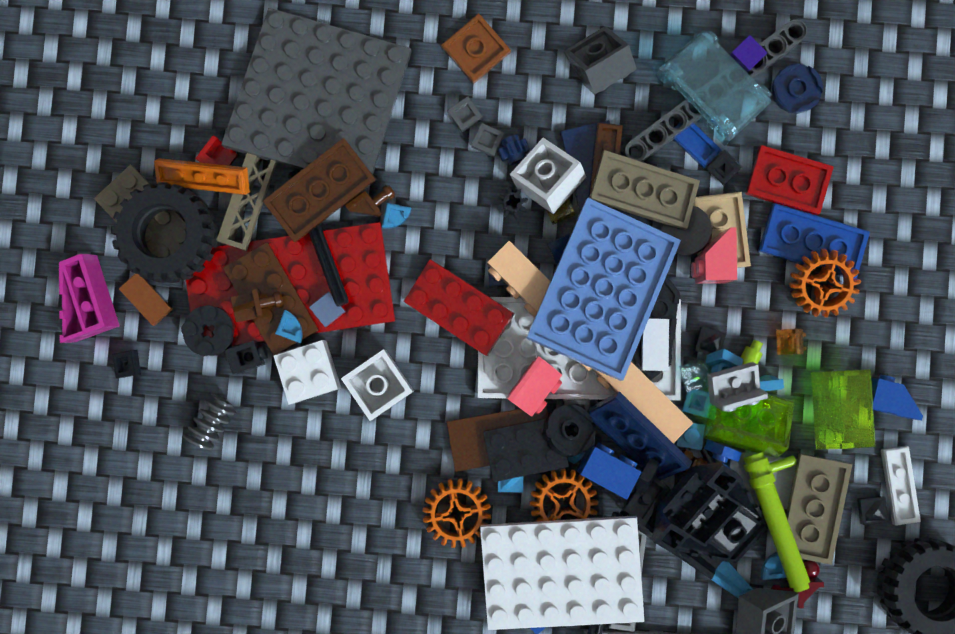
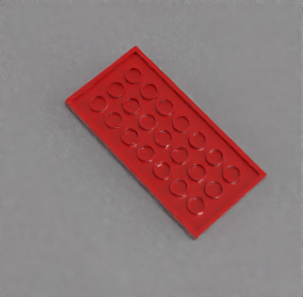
M381 222L323 231L349 302L342 306L346 312L327 327H324L309 308L326 293L330 292L309 233L297 242H294L290 236L252 241L249 243L247 251L229 245L218 246L217 248L212 247L210 253L214 256L211 261L206 260L203 264L205 268L200 273L194 272V277L186 280L190 313L198 307L207 305L225 310L235 323L234 340L231 346L242 345L251 341H265L253 319L236 323L230 297L238 296V293L223 268L263 244L269 243L319 328V331L316 333L396 322ZM206 325L203 332L204 336L213 337L212 331L215 327L213 325L210 327Z

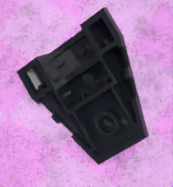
M716 462L691 467L658 504L652 540L671 553L678 554L681 551L698 557L700 554L709 556L713 560L737 563L767 531L768 525L763 513L753 500V496L743 483L741 476L724 463Z

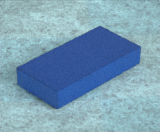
M692 124L673 139L703 169L722 151L695 124Z

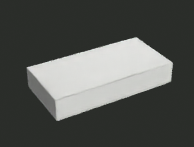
M648 319L641 336V370L668 371L669 319Z

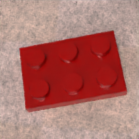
M761 145L758 148L745 194L813 215H819L834 166Z

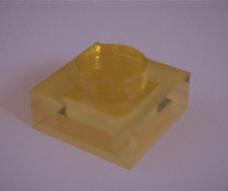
M569 197L554 214L547 210L552 225L576 215Z

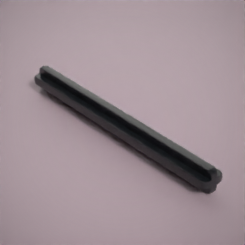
M300 170L289 172V180L298 174ZM319 224L309 232L334 303L337 307L346 305L349 299L321 224Z

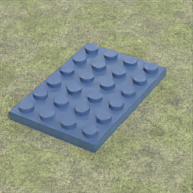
M587 198L526 339L612 378L623 381L681 240Z

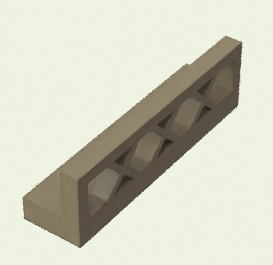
M246 154L242 167H247L250 192L246 195L232 194L217 237L218 242L247 251L263 200H265L277 165L276 161L271 160L268 168L259 172L262 158ZM258 178L262 185L261 190L251 196L250 193L254 181ZM250 202L254 209L252 216L243 220L242 216L246 205ZM240 226H242L245 232L242 244L234 241Z

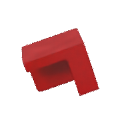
M213 135L195 159L200 163L231 166L238 157V154L234 150L224 148L222 141Z

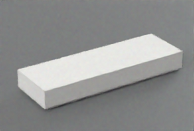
M909 446L881 449L892 524L903 525L921 522Z

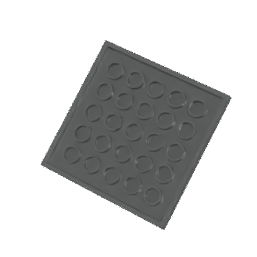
M268 7L222 141V146L303 170L342 138H345L373 174L410 59L411 48Z

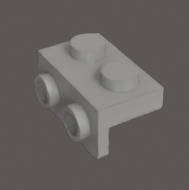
M754 362L707 374L710 403L724 412L734 411L736 407L743 405H755L759 401L768 398V393L760 389L759 367Z

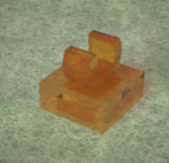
M803 329L776 330L777 355L804 354L803 351L806 350V347L803 346V337H806V333L803 332Z

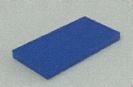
M773 203L758 252L804 265L802 257L806 256L811 260L812 251H816L820 257L821 249H826L828 255L832 250L838 251V256L843 253L847 255L846 261L852 260L855 263L851 269L859 270L870 232ZM826 264L820 265L815 269L821 270L822 266L825 267ZM835 265V275L843 277L840 268Z

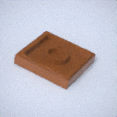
M479 13L441 45V48L473 84L511 53V49Z

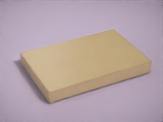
M742 192L696 197L694 206L703 210L712 222L713 229L710 242L719 233L731 227H736L737 268L751 266Z

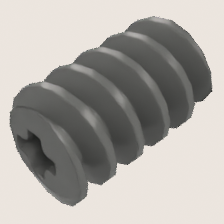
M210 392V395L214 398V401H204L209 409H199L203 418H193L198 426H188L192 435H182L189 443L207 450L214 448L212 441L219 440L220 437L217 432L222 433L225 431L222 423H230L231 420L228 415L236 414V410L226 399L213 392Z

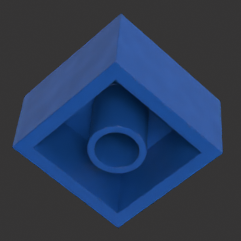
M599 442L596 446L591 445L583 455L576 471L585 478L627 500L641 474V471L636 469L638 463L621 454L619 458L614 457L615 451Z

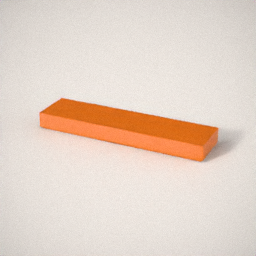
M161 158L154 160L157 184L159 182H167L170 185L176 184L183 188L243 195L250 192L247 167Z

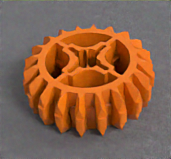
M821 249L820 257L816 251L811 252V260L803 256L802 261L805 264L803 266L798 263L795 264L799 272H792L790 274L796 281L790 282L789 286L796 289L792 291L791 296L798 298L795 302L798 306L804 305V312L808 313L812 310L813 316L817 317L821 312L823 317H828L831 310L836 316L839 314V307L844 311L848 309L845 304L847 301L855 303L851 295L852 293L859 294V290L854 288V285L860 284L861 280L853 278L859 274V270L851 269L855 263L852 260L846 261L847 255L842 253L838 256V251L832 250L828 255L826 249ZM826 264L825 267L822 266V269L818 274L810 275V272L813 269L820 265ZM835 265L840 268L843 274V284L835 280ZM826 280H828V281H829L830 283H832L833 285H829V284H828V285H823V287H822L820 284H818V283L815 282V281L821 282V281H826ZM806 283H810L815 288L814 295L816 297L814 301L807 295ZM839 292L835 298L824 302L831 293Z
M561 468V476H557L556 471L551 470L553 478L550 480L543 474L542 478L546 483L542 485L536 481L535 486L540 491H531L530 493L537 500L529 501V505L538 507L531 511V515H540L535 522L554 521L560 519L566 513L576 516V519H588V514L597 515V511L590 508L591 506L598 505V500L590 499V497L597 494L596 490L587 491L592 486L591 481H586L582 484L585 477L579 475L575 479L576 471L571 469L569 476H566L565 468ZM558 483L572 484L570 488L568 487L562 493L550 489ZM579 488L584 497L582 511L574 505V498ZM545 495L554 502L552 514L549 517L543 509ZM554 496L559 499L568 497L567 501L571 508L563 506V509H561L558 500Z
M462 478L458 479V486H453V480L448 479V488L440 482L438 486L441 492L433 488L430 492L435 498L426 497L425 502L430 504L431 507L426 506L422 510L424 513H430L429 516L423 518L424 523L432 522L427 527V532L436 530L433 535L434 540H437L440 535L443 536L441 542L443 546L446 545L448 539L452 540L451 548L456 547L457 540H460L462 548L466 547V538L469 539L471 544H474L475 538L473 534L481 538L479 527L487 525L482 520L491 519V514L483 512L491 508L490 504L481 503L487 499V495L477 496L481 490L479 486L473 491L470 490L472 481H468L466 487H463ZM457 493L469 496L476 505L461 504ZM449 494L450 507L440 513H436L438 502ZM454 501L458 510L464 512V515L461 514L460 525L456 516L449 514L453 512ZM474 513H478L475 524L467 531H464V519ZM438 521L452 522L457 533L447 531Z

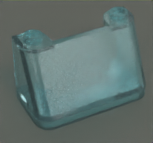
M702 30L659 68L656 76L664 84L673 82V90L677 89L711 124L709 127L712 130L717 127L716 131L719 135L716 138L726 146L771 103V93L765 86H759L718 43L719 39L713 32Z

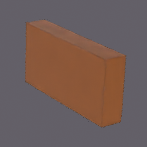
M135 273L119 288L152 326L159 323L173 310L145 278L140 277L139 274Z

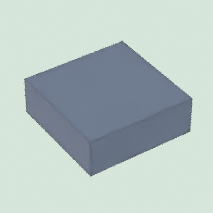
M331 292L326 293L309 307L324 327L329 326L346 312L342 306H336Z

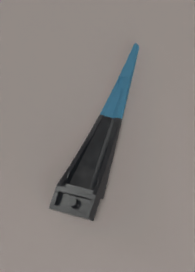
M655 476L647 492L642 493L635 489L620 513L625 516H637L638 530L652 539L657 506L671 489ZM679 551L678 554L672 553L737 598L753 590L729 562L713 560L709 556L700 554L698 557H695L687 552Z

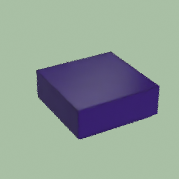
M749 35L730 56L748 73L767 52Z

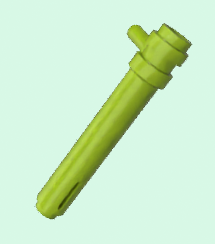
M763 452L744 457V470L749 473V484L756 492L789 586L794 589V592L807 590L810 588L808 584L810 579L774 482L776 479L773 474L774 472L797 465L796 459L792 455L769 463L768 457H764Z

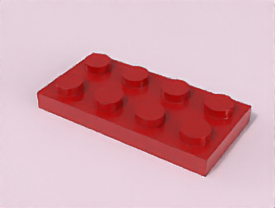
M431 259L403 301L485 356L490 354L515 314Z

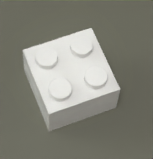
M542 138L510 173L518 190L521 189L522 193L552 214L560 208L586 178L581 162L545 138Z
M321 340L274 355L288 405L341 389L327 341Z
M385 349L341 378L369 421L375 419L414 392Z

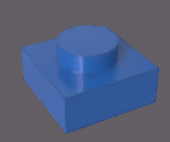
M707 439L704 449L713 452V458L727 463L728 458L739 462L742 452Z

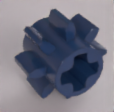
M513 135L501 141L502 147L498 149V153L502 162L508 160L509 165L512 166L520 163L526 157L525 153H528L530 148L526 138L520 140L518 135Z

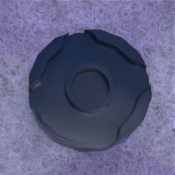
M801 63L787 65L777 73L772 82L771 92L774 101L782 110L788 113L800 114L809 111L818 104L823 92V83L821 76L814 68L807 67Z

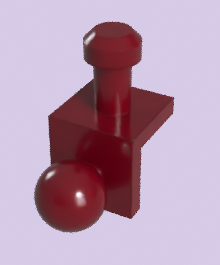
M803 561L810 579V583H808L810 588L796 592L799 594L798 608H804L805 601L819 587H824V582L817 577L820 573V567L815 561ZM773 585L771 587L773 590L794 592V589L790 587H780V585Z

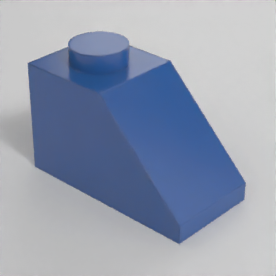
M880 375L879 378L869 379L864 408L922 421L923 415L903 384L895 383L896 378Z

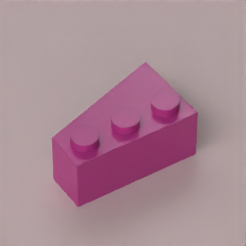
M81 253L60 261L59 294L62 295V311H59V319H62L60 343L78 342L119 327L120 325L97 255Z

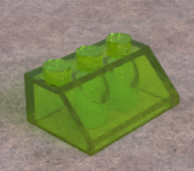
M871 369L811 372L816 449L875 447Z
M768 395L767 399L759 401L758 404L736 407V410L731 412H724L712 405L706 422L704 438L756 453L763 452L764 455L778 458L789 448L794 402Z

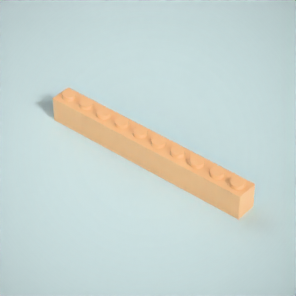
M508 241L487 262V265L490 267L487 271L495 280L499 281L502 279L508 285L506 288L508 293L515 299L520 297L526 303L524 308L535 317L550 284V280ZM632 362L623 381L592 369L599 376L596 380L606 390L611 387L616 393L620 391L672 443L693 424ZM581 364L588 372L592 369L584 364Z

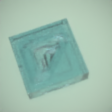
M704 359L679 366L686 392L708 386L707 374L709 373Z

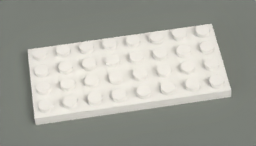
M490 297L515 314L490 354L485 356L478 351V398H506L537 356L541 357L562 374L559 379L562 381L561 386L555 394L550 392L545 399L604 400L616 393L611 387L606 390L596 380L599 376L592 369L588 372L579 362L526 339L535 317L527 312L524 308L526 303L520 297L517 299L514 297ZM681 299L677 308L672 363L668 367V371H663L650 380L669 400H681ZM632 359L631 362L642 372V370L638 367V365H637V364L635 363V361Z

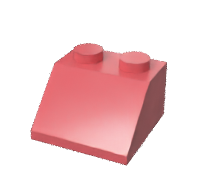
M731 227L719 233L695 258V263L691 264V276L695 278V284L728 283L737 280L736 227Z
M537 356L506 398L531 417L534 413L539 415L547 405V402L544 401L550 392L555 394L561 386L562 381L559 379L562 374L541 357Z

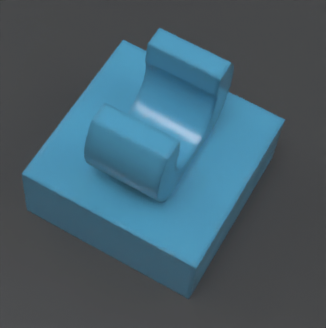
M721 349L707 354L705 364L711 366V373L742 365L743 358L726 349Z

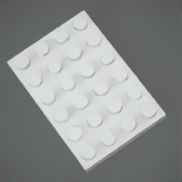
M637 516L487 524L480 526L488 630L644 622Z

